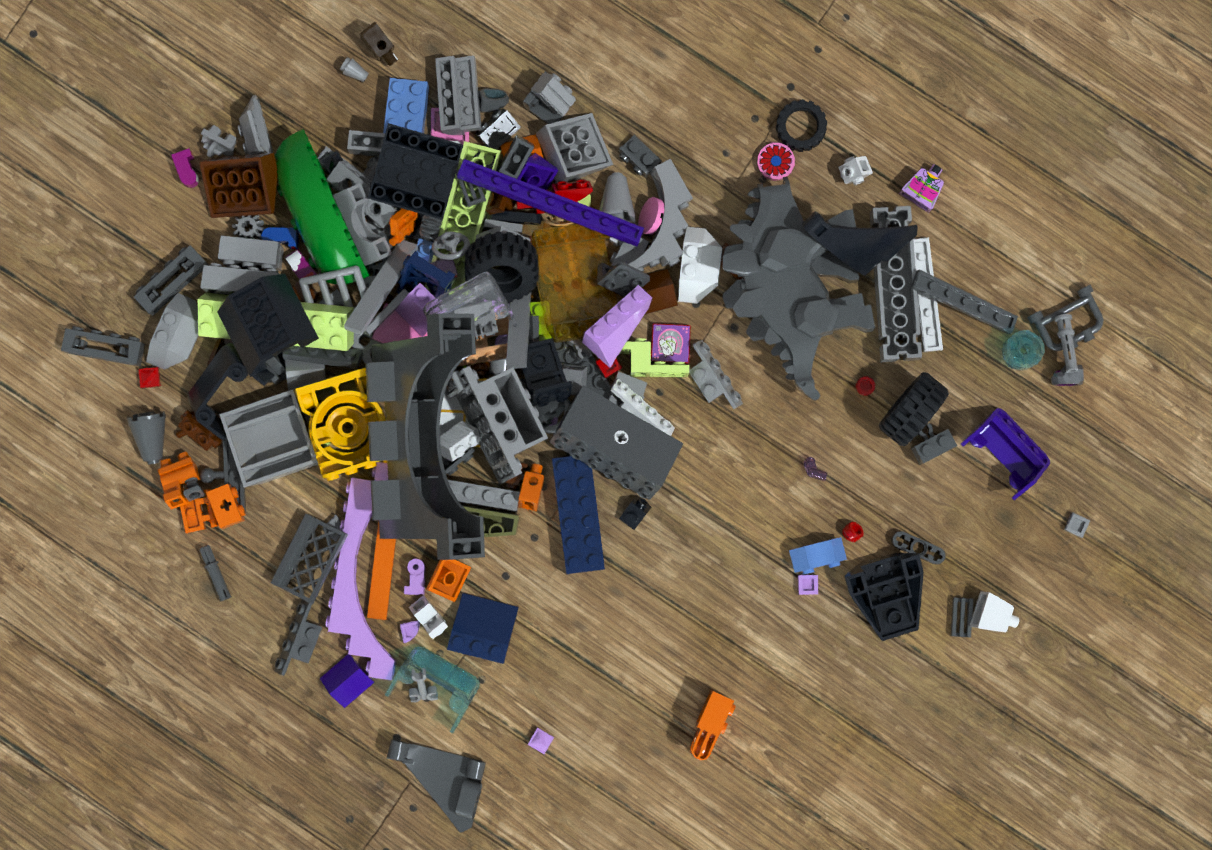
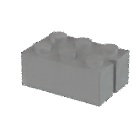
M221 236L218 259L227 268H229V265L245 267L247 270L248 267L264 269V271H267V269L281 271L284 248L276 241Z

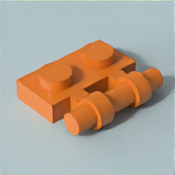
M401 208L395 215L391 216L389 225L392 238L389 240V243L392 246L400 244L406 235H410L416 227L414 221L418 218L417 212Z
M211 489L203 490L206 494L204 498H198L190 502L187 500V504L180 506L186 534L205 530L204 522L210 521L211 528L219 527L206 493ZM206 504L208 515H203L201 505Z

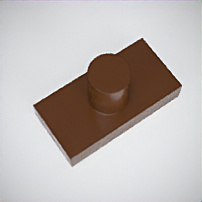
M491 191L485 211L489 215L504 212L505 208L507 210L513 209L516 203L511 198Z

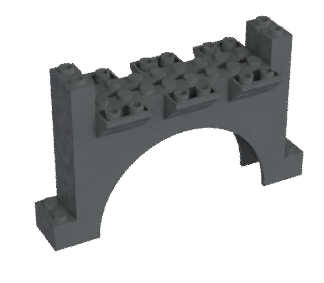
M438 313L427 315V336L371 345L372 363H365L367 402H385L386 420L368 422L370 461H387L388 480L371 481L372 520H379L380 539H437V560L485 557L483 517L467 511L455 497L446 477L440 447V416L446 387L456 367L465 358L476 354L474 314Z

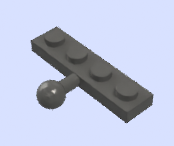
M292 346L283 351V359L354 369H358L363 357L362 350L357 349L341 351Z
M226 438L223 441L224 471H213L211 468H204L200 472V479L204 483H211L214 479H224V485L231 484L232 487L235 486L239 494L237 501L239 505L242 504L246 512L245 488L243 487L228 439ZM225 501V509L229 510L231 503Z

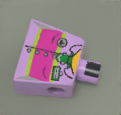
M935 164L931 166L929 171L921 168L902 188L899 194L929 213L933 209L944 184L938 178L942 168Z

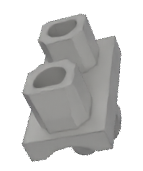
M212 125L208 130L203 129L201 135H203L201 142L204 144L203 148L208 150V157L212 158L215 154L219 157L222 154L225 156L234 155L235 136L227 134L225 139L219 137L221 130L215 125Z

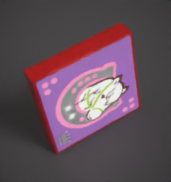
M653 323L651 362H685V364H689L691 325Z

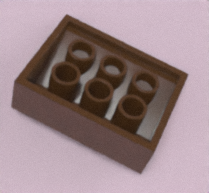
M274 152L213 157L199 162L211 218L274 213L277 186V165Z

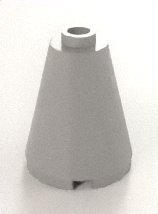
M612 173L607 178L599 211L630 223L633 221L634 223L635 213L627 178L622 173Z

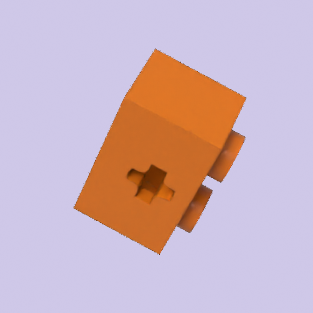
M226 484L206 492L219 528L225 529L245 521L243 516L246 513L242 504L239 505L237 501L239 494L235 486L232 487L231 484ZM225 501L231 503L229 510L223 507L226 505Z

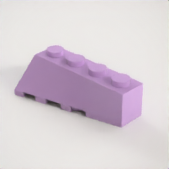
M639 285L636 286L584 333L582 343L610 368L649 309L652 297Z

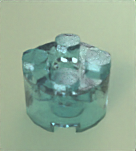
M1021 330L1014 333L1004 342L1002 348V356L1005 363L1011 369L1018 371L1034 367L1041 361L1045 353L1041 337L1029 330ZM1021 348H1022V349L1025 348V349H1026V353H1024V354L1021 353L1020 349H1021Z

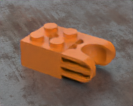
M710 690L695 726L698 729L690 746L691 753L698 760L709 758L720 733L724 734L728 723L725 721L728 715L732 716L736 707L733 704L734 700L713 690Z

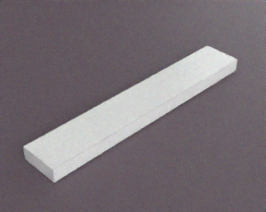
M929 237L913 239L916 271L920 269L934 276ZM917 291L923 353L942 351L943 345L937 300Z

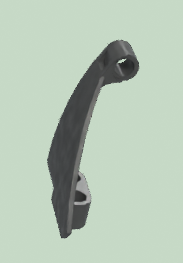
M391 739L386 759L404 763L460 833L472 828L482 790L481 781L486 762Z

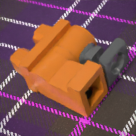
M187 452L180 453L178 455L179 461L173 463L171 459L162 460L160 462L161 468L158 469L164 491V501L171 510L187 504V500L190 502L206 495L197 484V481L201 480L197 465ZM183 484L187 485L188 489L185 491L183 488ZM181 498L178 502H173V501H172V500Z

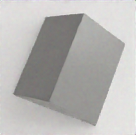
M285 359L288 391L326 380L324 364Z

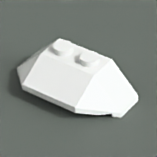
M687 227L683 244L684 254L682 255L678 302L698 304L718 286L722 247L705 228Z

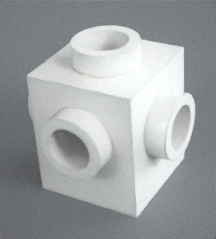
M866 156L850 157L844 160L845 164L838 167L845 184L853 183L858 185L864 182L865 177L873 174Z

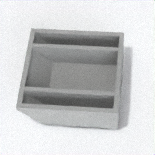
M293 389L219 414L244 488L263 484L318 465L309 436V428Z

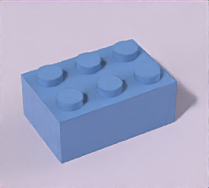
M390 78L383 133H386L388 123L424 133L429 96L428 82Z

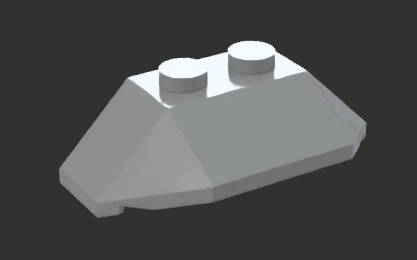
M254 95L239 118V134L241 137L244 136L245 143L242 144L245 154L271 153L273 148L260 101Z
M177 293L169 302L150 341L147 363L166 370L189 358L198 338V307L196 300Z

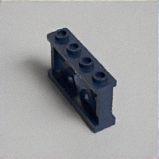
M417 251L412 256L408 255L403 262L404 268L401 271L402 276L398 282L400 285L396 292L399 294L403 289H406L410 293L418 285L417 282H426L432 291L430 293L444 305L449 299L455 274L450 271L445 273L419 257Z

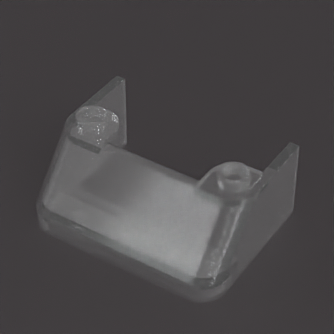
M483 272L431 300L423 308L426 319L427 315L438 313L474 314L475 322L491 313L496 319H502L507 316L514 327L518 326L509 303L496 280L489 272Z

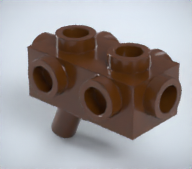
M187 410L180 417L182 421L178 427L181 430L176 432L178 438L188 435L206 451L212 447L216 449L223 440L197 421L193 411Z

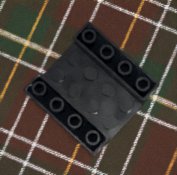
M388 123L368 199L443 220L463 145Z
M286 274L264 276L227 296L217 311L250 377L268 368L265 363L267 360L297 343L303 348L319 339Z

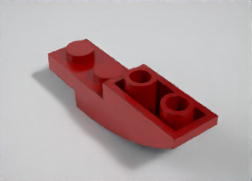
M584 179L570 183L560 181L557 184H552V191L549 192L578 202L593 192V187L590 181ZM515 200L517 209L534 208ZM535 208L537 214L547 213Z

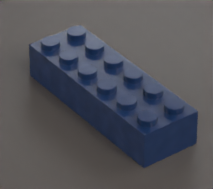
M571 456L554 458L552 463L566 574L605 570L593 471L586 463L576 460Z

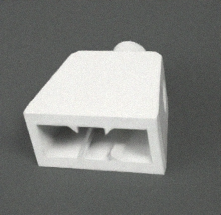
M980 591L970 626L1006 632L1008 626L1013 628L1018 626L1019 617L1012 615L1014 606L992 593Z

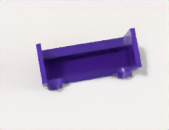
M1001 408L995 409L961 443L963 447L969 441L974 447L983 448L986 446L1011 472L1009 483L1014 489H1017L1012 497L1013 500H1016L1032 487L1050 465L1048 456Z

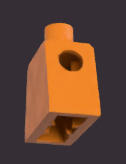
M533 463L530 472H525L518 508L537 512L544 484V475H541L542 465Z

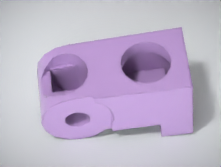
M412 559L407 566L410 573V586H404V594L425 595V564L420 559Z

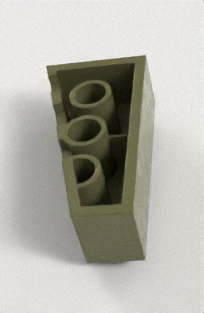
M461 504L470 513L483 517L484 537L517 534L520 514Z

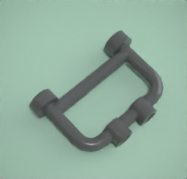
M1091 284L1077 291L1080 299L1044 317L1040 310L1027 317L1030 324H1035L1049 349L1053 351L1063 350L1062 342L1055 344L1044 325L1054 321L1056 316L1067 314L1087 303L1096 319V323L1094 326L1073 337L1074 348L1078 347L1077 343L1081 340H1084L1086 343L1094 339V334L1101 330L1104 319L1091 294L1094 291Z

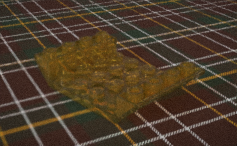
M579 224L532 230L531 244L537 250L539 265L537 286L546 329L555 343L583 339L584 333L618 303L615 292L599 284L594 287L589 282L590 277L597 279L598 266L602 262L610 266L605 241L609 239V236ZM572 280H577L580 283L579 289L572 287ZM557 282L561 284V292H557L554 290V283Z

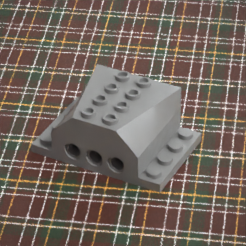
M468 366L459 372L466 389L456 395V398L469 424L478 428L481 438L479 445L500 485L522 473L521 462L518 458L515 459L514 456L548 439L538 418L539 412L535 406H532L529 400L531 399L530 394L526 388H523L514 367L478 384L477 380L479 378L476 371Z

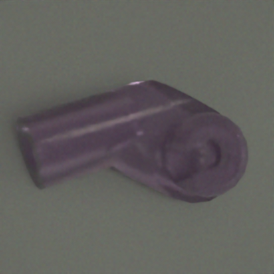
M807 457L804 460V468L807 475L825 481L827 472L818 470L815 463L816 460L813 457Z

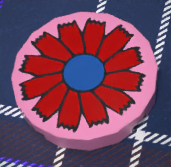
M782 143L766 145L761 149L757 157L759 171L765 178L772 181H779L783 177L789 176L795 166L793 152Z

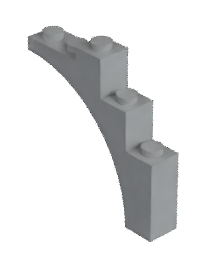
M671 159L655 166L650 172L657 188L658 197L664 203V214L661 213L660 218H662V222L647 251L638 259L628 264L642 272L644 271L643 268L647 266L652 268L661 263L662 267L668 264L671 267L680 262L679 258L684 254L676 241V238L685 234L684 230L688 227L680 211L689 207L688 203L693 197Z

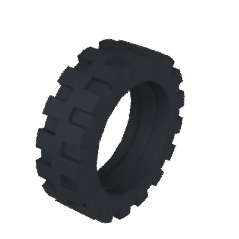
M804 99L792 101L790 104L785 105L779 113L776 122L777 136L779 140L781 139L782 144L788 146L792 151H810L812 148L817 147L827 131L826 115L821 111V107L819 105L816 106L812 101L807 102ZM804 111L815 118L817 130L813 137L801 141L789 135L786 129V121L792 113Z

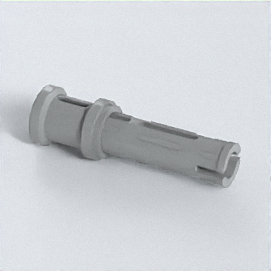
M1062 314L1055 317L1059 330L1057 336L1062 342L1066 372L1074 373L1079 369L1073 342L1075 331L1071 325L1072 315ZM1068 347L1070 349L1071 360L1069 359Z

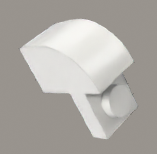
M424 595L409 607L432 639L442 634L448 627L446 621Z

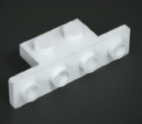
M620 379L614 382L611 392L623 401L619 405L620 407L666 434L672 435L675 427L663 418L656 409L648 405L641 396L633 392Z

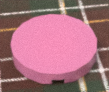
M651 197L641 209L638 226L644 228V234L651 235L655 233L662 222L660 216L661 213L664 214V203L661 199Z

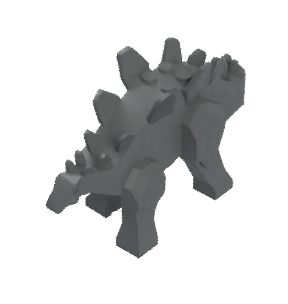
M786 176L783 177L782 185L763 187V184L760 183L757 184V188L748 192L749 197L759 199V202L749 204L745 210V214L755 220H740L738 224L730 226V231L740 238L743 243L730 245L725 248L723 269L737 274L738 277H742V280H737L723 294V301L725 307L733 309L737 317H753L746 330V334L752 341L764 339L768 345L775 344L771 354L773 356L779 355L781 360H789L782 364L787 373L786 379L794 380L796 387L811 400L816 401L820 398V393L815 389L811 372L821 337L831 335L836 330L854 328L865 333L872 332L875 329L871 305L864 306L862 293L837 299L829 298V292L818 276L834 277L848 283H855L859 280L858 271L840 260L833 253L826 252L828 249L805 230L802 225L804 222L792 196L790 183ZM853 209L845 210L828 220L832 226L856 228Z

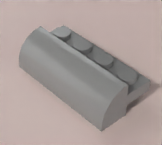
M475 56L435 58L441 131L448 135H465V132L481 130Z

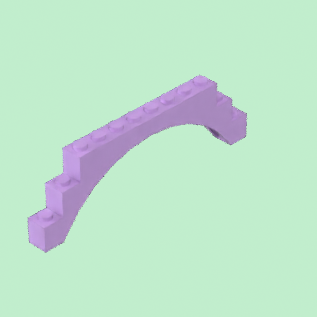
M377 462V466L373 467L372 477L375 478L374 481L388 480L387 463ZM351 478V482H347L346 493H349L348 501L344 502L343 512H346L345 520L341 521L340 531L348 534L340 550L339 558L335 560L334 569L337 570V575L332 580L331 588L334 589L333 597L330 596L329 599L331 614L327 616L326 627H328V632L351 635V638H347L346 650H349V655L371 657V661H367L366 672L369 673L368 677L393 680L396 660L378 642L366 622L359 602L356 582L357 556L362 536L372 517L371 480Z

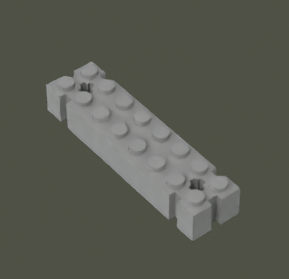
M898 206L892 212H888V207L872 208L870 211L871 227L886 228L889 225L892 227L908 226L912 221L911 206ZM913 239L890 260L881 261L874 268L879 340H884V344L879 347L881 362H896L902 356L903 361H914L922 358L921 342H916V338L921 335L918 294L916 290L911 288L916 274ZM899 337L900 340L904 341L901 345H899V342H896V339Z

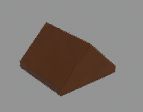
M668 269L647 274L650 276V281L642 289L652 297V300L645 315L678 306L674 285Z

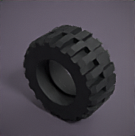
M512 232L485 234V237H479L475 242L471 243L465 253V282L469 289L481 299L485 298L486 301L491 300L497 303H502V301L509 303L515 299H522L524 295L527 296L537 285L539 280L537 250L530 241L523 239L521 235H513ZM504 265L510 266L512 268L498 270L493 269L492 267Z
M922 372L879 423L880 430L898 445H908L942 406L949 395L948 389L929 373Z

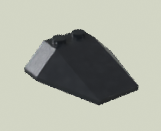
M893 553L860 563L844 576L850 596L881 641L919 630L924 574L919 553Z

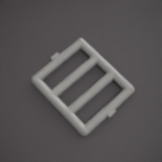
M351 266L301 278L299 284L305 302L314 303L308 285L318 282L325 304L334 305L326 280L336 278L344 305L346 307H353L343 276L354 274L362 298L368 288L365 286L359 266Z

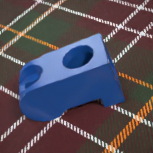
M269 227L264 229L261 234L262 240L276 241L280 244H288L290 249H298V229Z

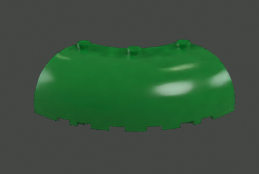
M304 129L287 137L275 153L277 181L279 184L276 186L280 197L284 196L293 217L290 222L294 230L298 229L311 258L308 260L312 269L316 268L318 273L321 274L351 266H359L364 279L369 276L366 266L334 199V194ZM354 274L343 276L346 284L356 282ZM336 278L326 280L327 283L337 284Z

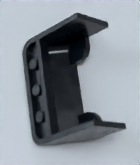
M232 343L225 344L219 350L187 395L188 402L197 421L223 441L227 436L222 421L207 403L227 376L233 381L241 382L249 375ZM264 369L252 377L265 386L275 375L268 369Z

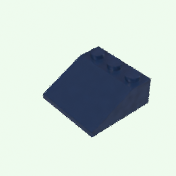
M463 593L447 650L504 664L519 607Z

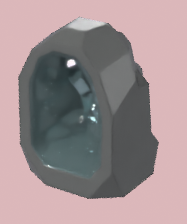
M493 88L478 90L481 113L494 112L509 103V97L503 90Z

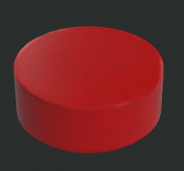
M863 376L856 382V390L860 395L868 396L875 390L876 385L871 377Z

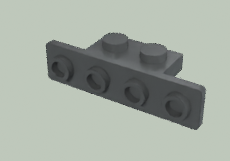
M303 599L296 608L297 614L289 626V634L282 644L281 655L275 662V672L282 676L285 675L291 658L309 663L322 630L321 626L306 621L312 604Z

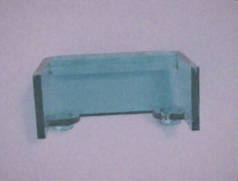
M415 647L398 670L385 696L389 697L392 695L399 681L405 684L413 683L414 680L411 677L412 669H415L416 673H421L422 668H425L426 677L429 680L453 692L449 700V706L454 712L459 714L450 730L451 733H454L478 692L480 681L476 676L424 647Z

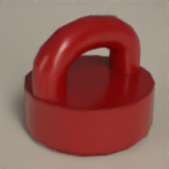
M850 522L842 530L843 536L850 542H856L864 535L862 527L856 522Z

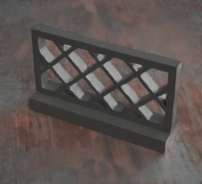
M305 514L271 584L313 604L348 534L311 515ZM318 524L323 526L325 534L316 537L315 530ZM336 533L341 535L338 542L332 545L330 535ZM326 537L328 547L319 549L318 540ZM314 542L316 551L307 554L306 548L308 544ZM329 550L331 556L328 561L323 562L321 553ZM317 555L319 564L311 567L309 558ZM305 560L307 569L298 571V563ZM321 568L322 574L320 578L314 580L312 570ZM308 572L310 582L302 584L300 575ZM296 577L298 586L292 589L287 587L290 579ZM312 585L313 592L310 598L305 596L303 588Z

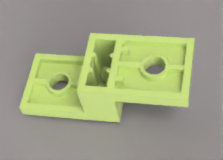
M637 338L635 342H626L619 353L631 354L630 376L688 377L689 365H685V362H673V365H666V362L658 361L651 365V342H647V339Z

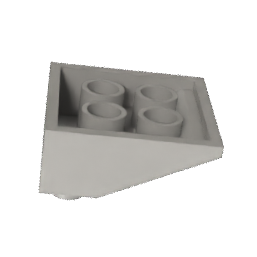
M592 113L547 124L536 133L546 160L559 170L554 177L556 184L560 181L572 182L613 165Z

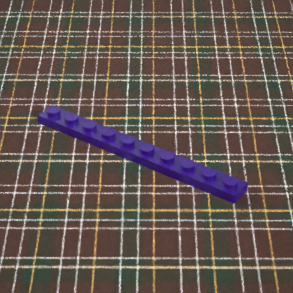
M466 159L463 160L457 175L458 179L636 247L644 230L643 227Z

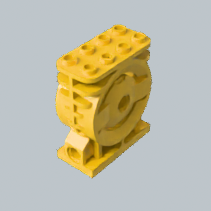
M366 368L294 389L301 412L310 416L309 436L323 479L326 478L328 481L339 478V474L344 472L345 475H350L358 472L357 468L364 467V469H369L377 466L376 462L379 461H370L369 440L362 448L350 453L336 451L330 446L325 448L321 446V444L331 442L334 446L341 449H354L366 440L369 433L368 422L386 421L380 405L377 402H367V395L365 394L367 392ZM354 379L357 391H339L340 383ZM327 387L332 388L334 394L327 396L318 403L315 391ZM341 403H353L363 409L372 407L374 410L363 413L352 406L339 407L329 414L325 426L316 428V424L323 422L326 413L332 407ZM311 408H314V409H315V410L313 411V413H311V412H309V411H307V410H308V409H311ZM345 422H349L352 425L350 433H344L342 430V425Z

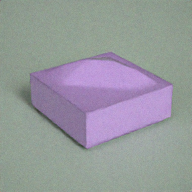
M537 727L528 745L545 754L554 737Z

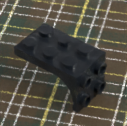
M553 338L528 344L527 368H521L531 397L532 406L538 405V407H543L552 401L562 402L567 400L571 395L573 385L571 381L566 380Z

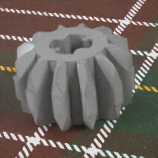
M259 215L241 216L242 219L235 217L238 224H232V227L236 229L233 232L234 236L248 239L258 237L262 239L259 232H263L265 228L261 227L264 221L259 220ZM250 224L252 226V230L249 229V232H247L245 230V227H248V225Z

